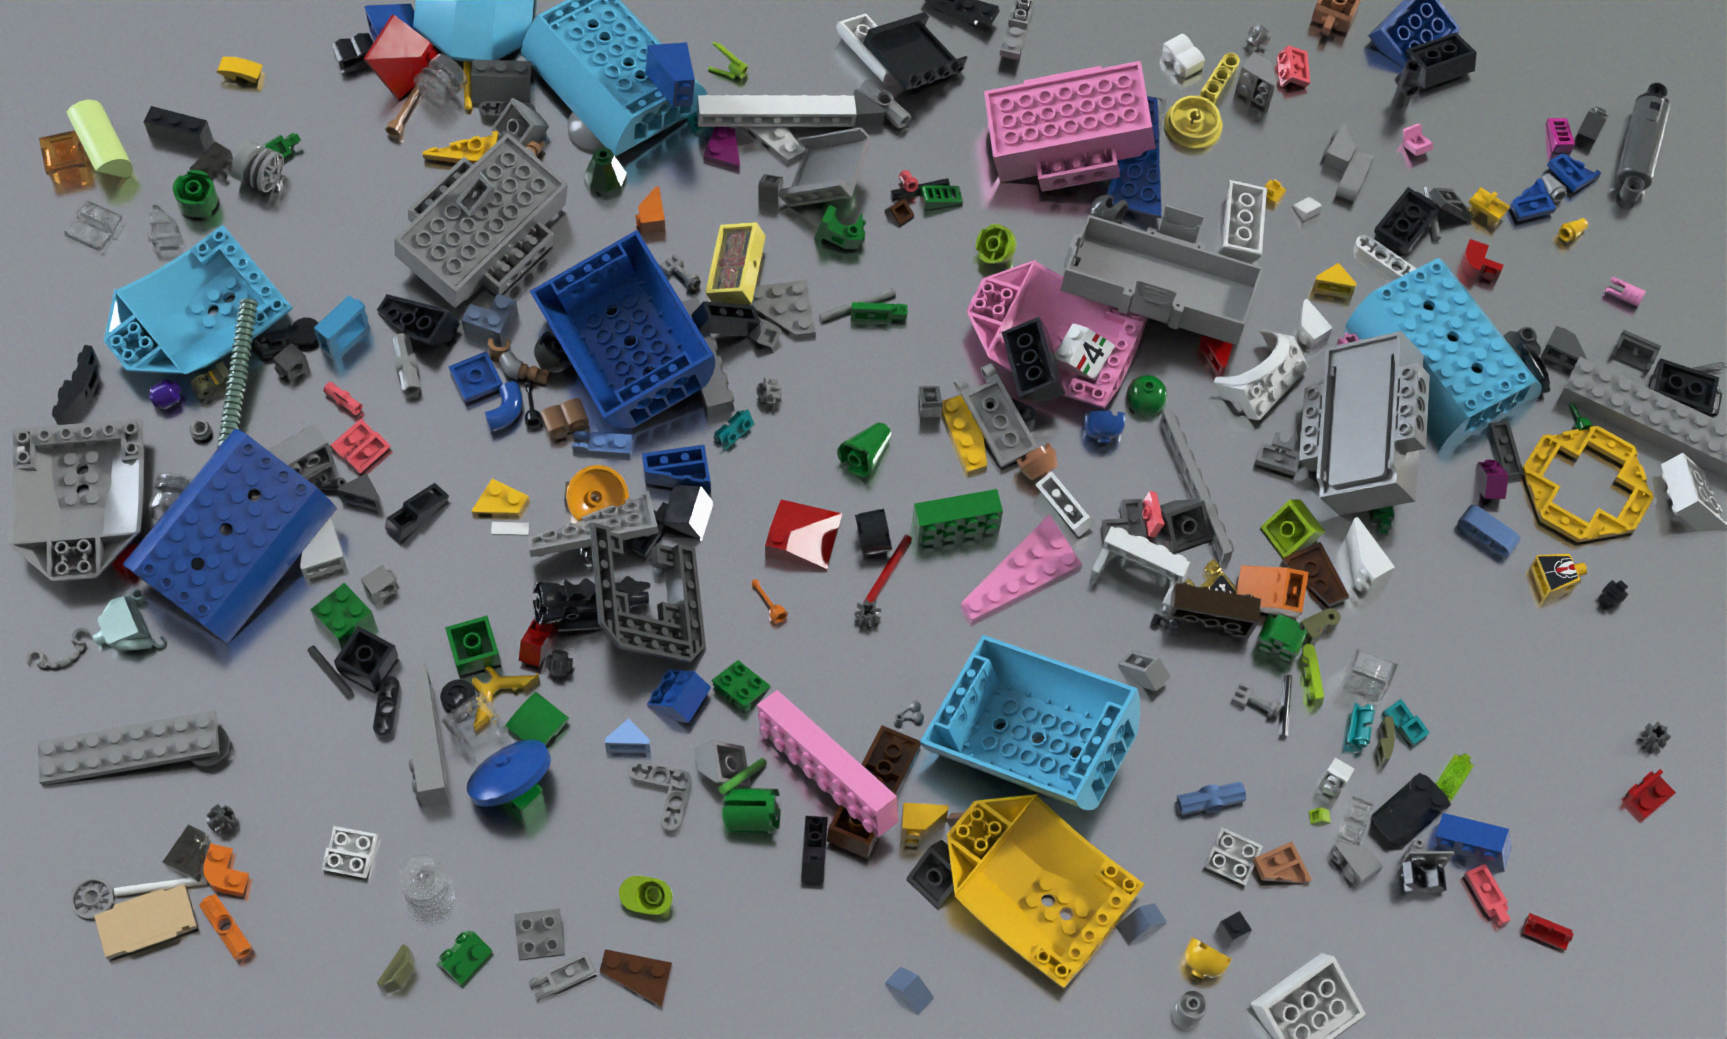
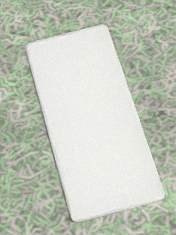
M492 522L491 534L528 535L529 523Z

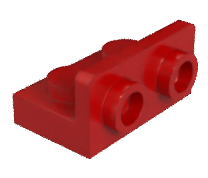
M1661 769L1656 773L1653 771L1649 772L1642 779L1644 781L1642 785L1635 784L1627 791L1629 796L1624 802L1642 821L1676 793L1661 777L1663 774Z

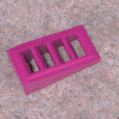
M1548 118L1547 125L1552 153H1571L1575 143L1567 118Z

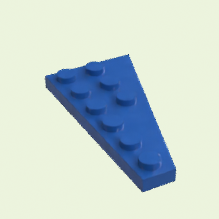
M1147 96L1156 149L1147 150L1138 157L1117 160L1120 177L1111 179L1107 195L1113 196V206L1121 200H1126L1129 203L1127 211L1162 219L1158 99Z

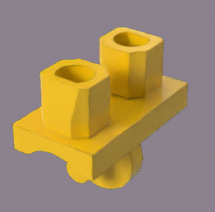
M1482 187L1478 189L1468 202L1472 205L1474 211H1482L1488 215V220L1493 223L1499 222L1510 208L1509 205L1497 198V192L1494 191L1491 194Z

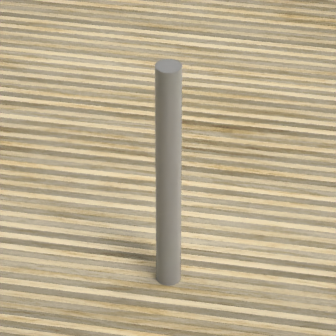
M893 287L855 302L876 303L895 296L896 290ZM852 303L819 314L821 322L851 312Z

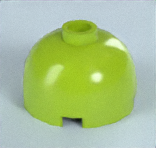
M990 224L986 229L983 228L979 232L975 247L981 256V260L989 264L1001 265L1008 262L1014 256L1017 242L1015 235L1010 229L1000 224Z

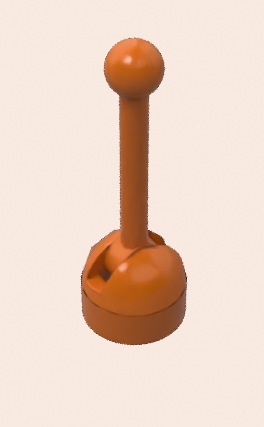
M752 580V587L759 591L771 607L769 610L771 620L775 624L782 622L788 616V612L781 605H774L760 587L759 580Z

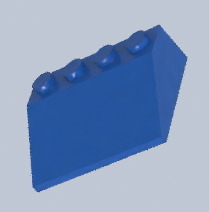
M1403 0L1368 36L1382 53L1404 68L1406 61H1408L1405 53L1406 49L1455 32L1457 33L1461 28L1439 0Z

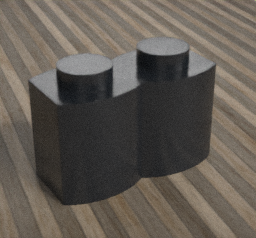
M359 33L351 39H339L332 43L333 53L340 70H349L358 65L367 64L364 57L373 45L369 33Z

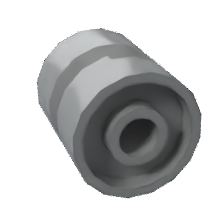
M1197 989L1183 991L1174 1007V1016L1180 1024L1195 1026L1202 1020L1208 1008V1000L1205 994Z

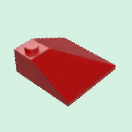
M391 15L364 57V60L393 96L400 100L418 81L423 79L433 69L441 55L427 39L398 17Z
M781 499L766 540L765 557L827 571L842 513Z

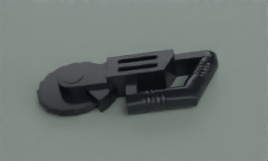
M303 317L295 321L293 325L289 324L288 328L259 334L252 339L251 345L263 359L274 357L291 343L296 347H299L300 344L309 345L317 340L314 327L319 322L310 317ZM267 341L273 349L266 350L260 342Z

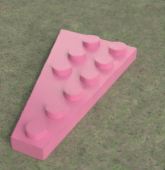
M1049 514L961 602V607L970 622L973 623L1080 569L1082 563Z

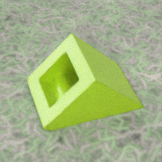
M1319 807L1309 811L1311 824L1331 823L1328 809Z

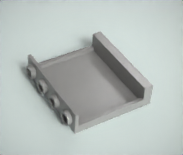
M860 127L799 138V142L805 147L804 154L792 186L780 189L778 196L789 207L852 197L872 139L865 130Z

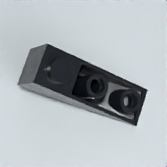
M805 817L801 882L824 883L828 817Z

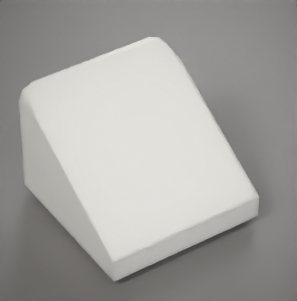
M1308 197L1292 207L1301 219L1305 221L1319 214L1322 205Z

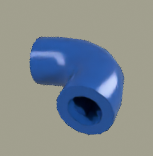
M511 381L503 384L499 388L502 398L501 405L496 409L485 412L490 432L512 424L519 416L523 406V399L517 382Z

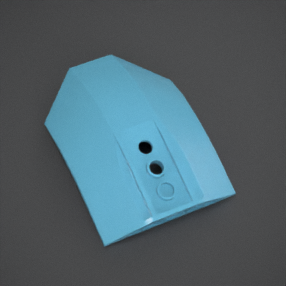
M416 0L413 27L450 59L468 62L473 60H499L522 47L525 35L532 24L534 0Z
M222 224L171 262L117 290L114 289L104 343L128 372L185 375L207 367L227 356L234 349L232 345L235 343L233 338L236 336L234 332L237 330L235 326L238 324L236 319L239 318L237 313L240 312L238 310L240 306L239 300L247 298L258 303V306L255 307L257 313H254L256 319H254L253 338L290 312L293 307ZM231 295L235 296L233 302L226 303L227 297ZM212 306L219 308L215 315L208 314V310Z

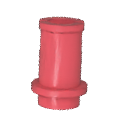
M908 170L900 172L899 179L903 183L904 190L908 192L915 191L918 187L917 179L912 177Z

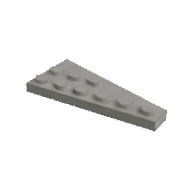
M649 491L642 493L643 497L633 500L631 497L626 499L625 504L618 507L611 505L582 517V521L577 523L567 522L564 524V528L559 530L549 529L527 538L530 557H540L546 554L591 546L589 527L591 522L609 526L610 532L622 534V540L657 534L658 527Z

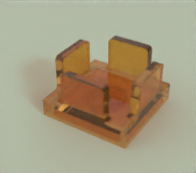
M75 130L39 138L47 175L57 173L61 181L81 177L78 168L88 167L89 162L87 153Z

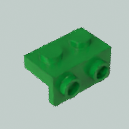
M464 931L459 934L455 939L456 943L453 947L443 951L439 956V962L436 964L439 968H443L459 985H462L493 951L473 931Z

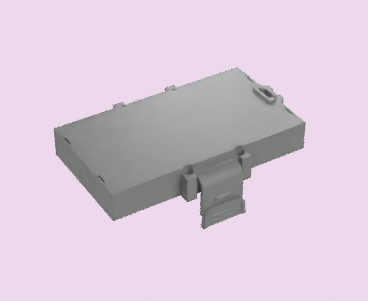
M1166 204L1159 233L1157 229L1148 227L1147 232L1089 215L1082 232L1074 234L1070 242L1064 263L1066 270L1060 291L1118 308V312L1127 314V312L1167 323L1169 324L1168 327L1176 330L1180 327L1238 345L1263 267L1205 250L1206 244L1198 242L1195 244L1204 215ZM1074 259H1077L1076 262H1079L1078 267L1073 266Z

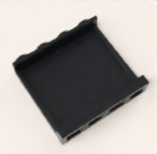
M925 12L868 30L863 42L864 46L905 90L917 88L920 85L932 83L935 80L944 79L953 74H959L963 71L968 58L964 56L956 59L925 26L929 19Z

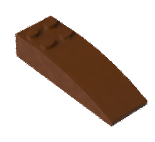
M881 725L861 765L898 798L921 747L920 741ZM843 805L839 806L828 827L827 842L867 859L878 839L873 832L869 833L864 828L862 822L857 818H852Z

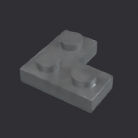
M1142 499L1121 500L1122 519L1102 520L1103 540H1105L1111 526L1123 528L1129 535L1147 538L1145 519L1142 517Z

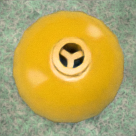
M1191 937L1185 950L1186 963L1193 969L1191 973L1201 979H1204L1205 976L1210 978L1219 977L1227 970L1232 961L1230 957Z

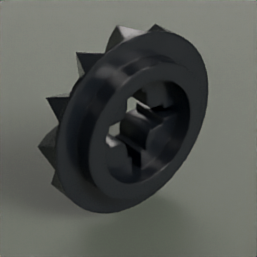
M461 679L452 680L441 691V703L446 710L448 709L453 713H464L476 701L475 689L468 681ZM461 689L462 697L465 698H460L459 702L456 703L455 697L452 696H457Z

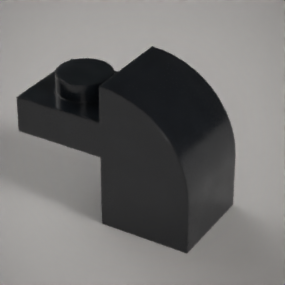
M1411 861L1402 863L1401 879L1406 893L1434 894L1447 891L1445 872L1439 865L1432 864L1418 867Z

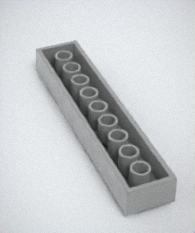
M1579 357L1558 400L1569 405L1573 403L1577 409L1673 454L1679 455L1684 453L1695 464L1727 478V424Z

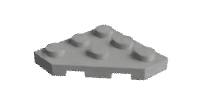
M807 280L755 286L752 304L749 305L754 306L756 312L765 316L766 320L774 323L777 327H782L788 331L789 335L795 339L816 336Z

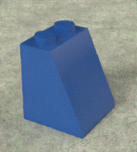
M411 4L364 6L369 31L374 41L391 15H395L423 36L413 27L415 11Z
M687 42L647 45L645 72L648 78L672 107L692 106L695 78Z

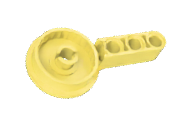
M1227 53L1223 56L1202 88L1200 96L1183 97L1169 108L1164 119V129L1167 136L1176 145L1189 150H1201L1217 142L1222 133L1223 123L1216 105L1237 74L1240 63L1238 55Z

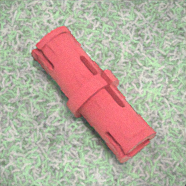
M328 382L325 385L323 392L333 398L337 405L345 407L353 415L361 412L363 405L353 399L348 391L341 390L333 382Z

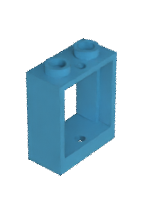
M348 295L314 327L320 349L334 360L370 328L365 305L359 299L355 300Z

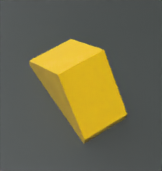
M1337 263L1316 276L1312 290L1352 297L1356 288V282Z

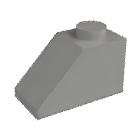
M1132 650L1118 663L1142 687L1153 691L1162 688L1164 683L1170 678L1160 658Z

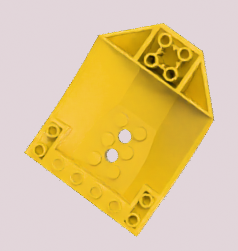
M1038 794L974 801L947 833L955 897L1000 940L1064 989L1113 931L1145 884L1088 842L1037 796ZM1050 895L1054 898L1055 903L1049 907L1045 906L1042 903V897ZM1068 910L1072 913V918L1064 920L1060 917V912Z

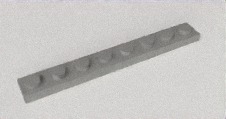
M1171 409L1164 410L1160 421L1194 499H1203L1205 501L1212 541L1221 562L1229 561L1234 552L1233 543L1231 540H1228L1225 534V525L1218 518L1217 506L1211 502L1208 486H1204L1202 472L1194 463L1195 457L1192 450H1189L1187 447V438L1184 432L1181 433L1178 417L1173 414Z

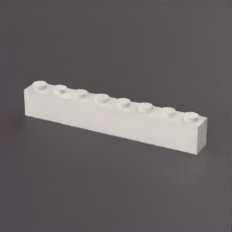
M698 95L696 106L698 127H854L857 115L854 96Z

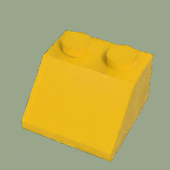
M903 803L900 843H905L906 846L910 847L918 846V844L923 845L946 825L949 805Z

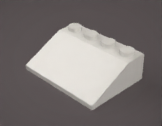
M1324 953L1313 958L1250 1003L1260 1022L1273 1039H1333L1366 1015L1335 957Z

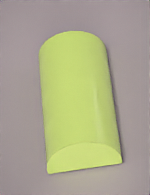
M83 100L72 105L66 113L95 171L128 178L133 170L132 163L102 104L96 100Z

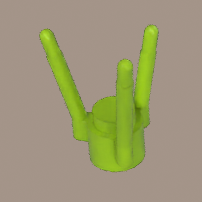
M712 42L720 52L731 60L728 66L730 72L713 67H708V70L728 76L733 80L736 77L741 79L746 74L748 65L735 57L720 43Z

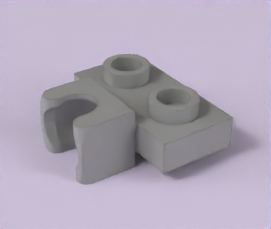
M1275 432L1271 445L1261 443L1255 464L1295 476L1300 455L1291 452L1295 437L1291 436L1289 441L1285 443L1280 440V432Z

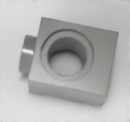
M383 565L361 578L364 589L375 603L397 590L396 576L391 570L387 571Z

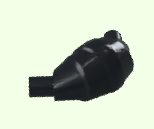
M1518 343L1516 349L1520 352L1521 360L1541 384L1542 392H1550L1549 374L1543 361L1529 346Z

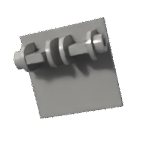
M1415 838L1405 851L1402 863L1411 861L1418 867L1437 864L1444 868L1454 855V851H1426L1425 842L1421 838Z
M560 908L514 914L519 960L565 954Z

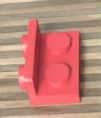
M1288 45L1277 56L1280 86L1285 87L1288 83L1292 82L1307 87L1310 84L1308 53Z

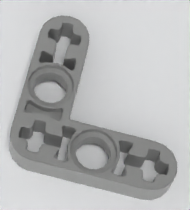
M635 761L630 764L628 774L632 782L668 790L661 816V827L668 834H674L679 831L692 784L690 774L684 770L642 761ZM638 768H641L642 773H640L639 776H635V772L633 771H637ZM648 770H651L650 779H647ZM657 772H663L666 774V779L658 782L654 779V775ZM670 774L673 775V779H674V780H671L672 784H669V782H670ZM681 777H684L685 782L682 784V786L678 785V781L676 780H680ZM673 797H679L683 802L680 806L674 807L670 804V800ZM671 812L675 813L674 822L677 824H672L671 827H668L665 821H670Z

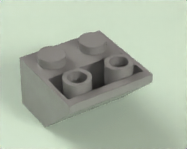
M1253 52L1242 66L1236 86V91L1241 95L1247 96L1258 105L1264 106L1267 109L1271 106L1277 85L1271 61Z

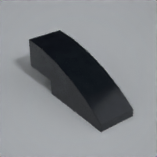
M433 483L403 502V507L387 517L385 529L398 541H401L427 521L448 500L449 495L436 483Z

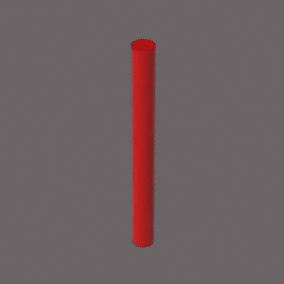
M904 535L866 597L868 602L873 603L912 540L909 535Z

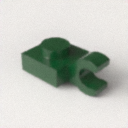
M1393 506L1370 510L1372 522L1379 523L1380 535L1389 534L1391 521L1394 520Z

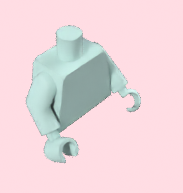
M134 589L131 592V596L124 595L109 601L103 614L97 620L101 631L93 635L97 645L101 646L107 643L119 650L148 649L152 645L156 648H163L166 645L164 637H160L163 641L162 645H159L156 640H151L137 607L145 602L144 596L136 598L141 595L139 589Z

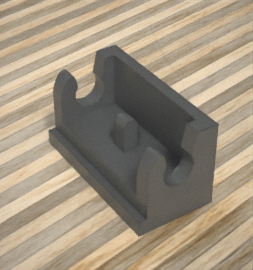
M1623 329L1610 357L1648 373L1656 360L1661 345Z

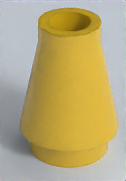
M1581 218L1562 224L1559 229L1560 238L1566 242L1574 241L1588 228V222Z

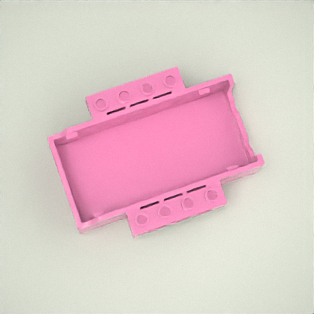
M1141 61L1106 68L1096 66L1024 80L1023 84L984 91L993 158L1000 183L1038 176L1041 191L1044 192L1118 178L1120 173L1117 160L1138 157L1147 150L1156 149Z

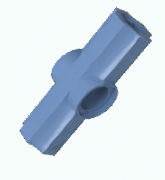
M1242 782L1223 786L1211 784L1202 787L1199 791L1177 795V806L1181 815L1204 810L1207 813L1215 812L1224 806L1245 802L1246 791Z

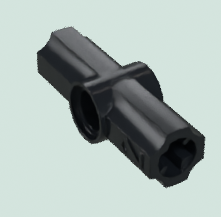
M1413 59L1406 61L1403 72L1395 78L1397 88L1392 100L1395 106L1402 108L1408 106L1411 96L1419 90L1420 85L1417 83L1422 68V64L1419 61Z

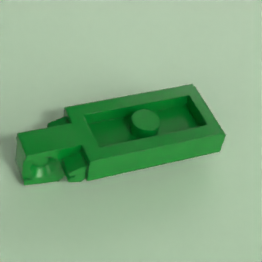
M852 302L851 304L852 321L891 323L893 319H907L908 308L905 304Z

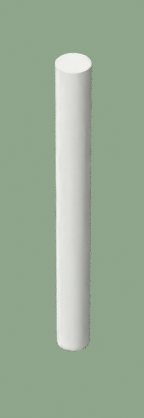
M204 876L124 886L114 888V895L119 897L148 893L159 889L169 890L183 884L186 887L208 885V882Z

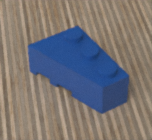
M705 445L642 453L646 484L673 487L674 485L701 486L705 492L711 493Z

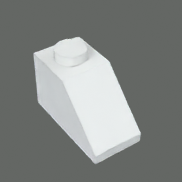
M1305 299L1300 310L1298 336L1300 341L1311 350L1329 338L1333 327L1311 302Z

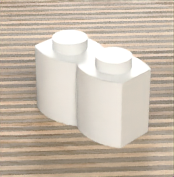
M1182 33L1164 43L1163 57L1174 65L1177 74H1181L1186 78L1204 68V56L1193 46L1185 34Z

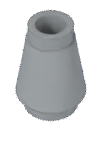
M1551 174L1542 176L1541 179L1552 201L1560 202L1567 195L1566 187L1551 176Z

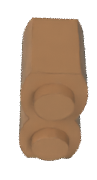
M574 398L541 411V417L550 439H561L569 432L583 431L589 426V420L580 398Z

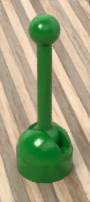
M1570 403L1577 417L1575 429L1580 431L1593 427L1591 421L1588 418L1581 417L1576 406Z

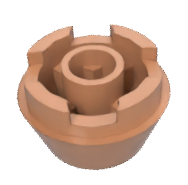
M1050 443L1044 445L1046 449L1041 446L1028 453L1024 457V461L1022 458L1017 460L1020 467L1019 470L1031 481L1039 477L1043 479L1053 469L1058 467L1056 450L1052 448Z

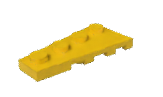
M959 395L943 400L941 414L966 474L970 475L986 470L987 459L984 437L962 396Z

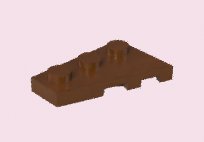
M1321 542L1282 558V562L1288 568L1309 572L1307 586L1329 607L1349 599V594Z
M605 949L600 974L622 987L630 989L637 993L638 996L651 1001L662 1009L672 962Z

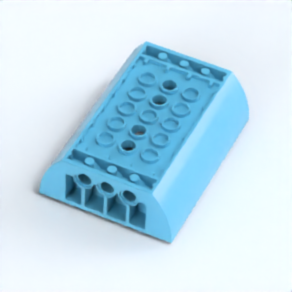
M566 0L537 15L523 41L521 55L526 61H532V67L615 156L697 111L698 95H708L705 88L695 79L692 106L672 107L645 72L647 45L662 44V42L622 0ZM600 38H609V40L603 41ZM624 63H632L633 65L625 66ZM636 76H644L645 78L637 79Z

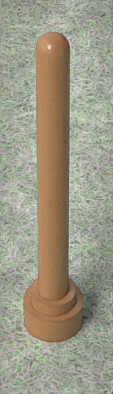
M433 69L415 84L396 119L389 121L385 128L389 135L393 137L400 136L403 131L402 123Z

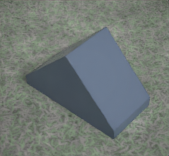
M1152 903L1138 907L1117 925V928L1128 945L1166 924L1167 921L1156 904Z
M901 966L885 982L918 1015L934 999V996L919 975Z

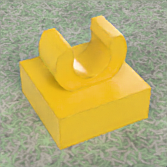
M1269 180L1264 186L1267 188L1266 202L1275 207L1285 195L1287 189L1283 188L1277 180Z

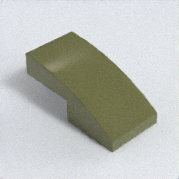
M1393 716L1384 717L1380 724L1383 738L1380 739L1376 748L1381 767L1387 765L1394 748L1395 727Z

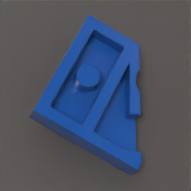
M1564 153L1551 159L1547 164L1573 192L1598 179L1602 174L1597 169L1593 172L1584 168V163L1574 160Z
M1541 178L1537 179L1530 188L1524 190L1521 196H1517L1510 205L1517 221L1551 214L1556 210Z

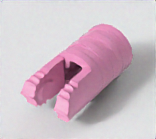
M1612 276L1610 281L1624 288L1621 293L1612 288H1606L1605 293L1638 307L1646 291Z

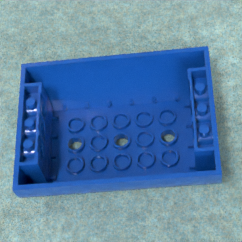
M638 230L530 290L532 297L601 415L612 426L634 428L706 387L715 369V356ZM617 308V312L614 315H608V310ZM629 339H636L634 345L626 346V342Z
M234 429L122 565L228 644L334 514L337 507L316 486L246 433ZM258 490L261 493L260 499L250 501L248 499L249 492ZM224 524H229L233 528L232 533L228 536L220 533V528ZM198 558L202 559L204 567L201 570H194L192 562Z

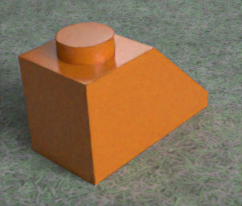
M655 187L638 206L639 214L635 215L636 226H641L642 234L666 231L660 188Z

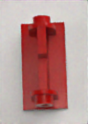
M1529 913L1523 930V934L1565 951L1574 935L1572 933L1573 930L1532 913Z

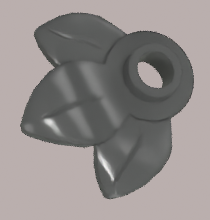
M1531 327L1521 328L1518 332L1509 331L1503 336L1520 358V352L1516 349L1518 343L1529 346L1538 356L1541 353V347L1536 341V332Z

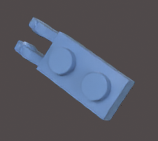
M575 431L573 434L575 440L589 441V445L582 442L572 444V450L576 452L589 453L591 455L631 456L632 435L588 433L586 431Z

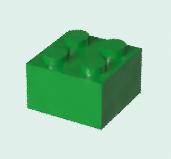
M345 582L310 609L317 624L341 649L358 626L366 630L375 623L372 611Z
M488 615L445 627L459 676L482 670L485 667L501 664Z

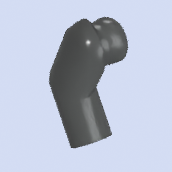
M321 475L316 478L317 487L321 490H337L339 486L347 483L342 477L327 480L326 475Z

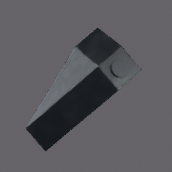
M386 294L377 308L379 314L414 341L428 345L451 341L460 326L458 320L448 309Z

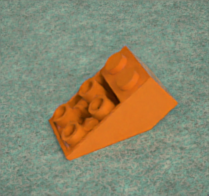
M1241 565L1236 594H1250L1255 598H1260V612L1298 619L1303 611L1309 572L1283 567Z

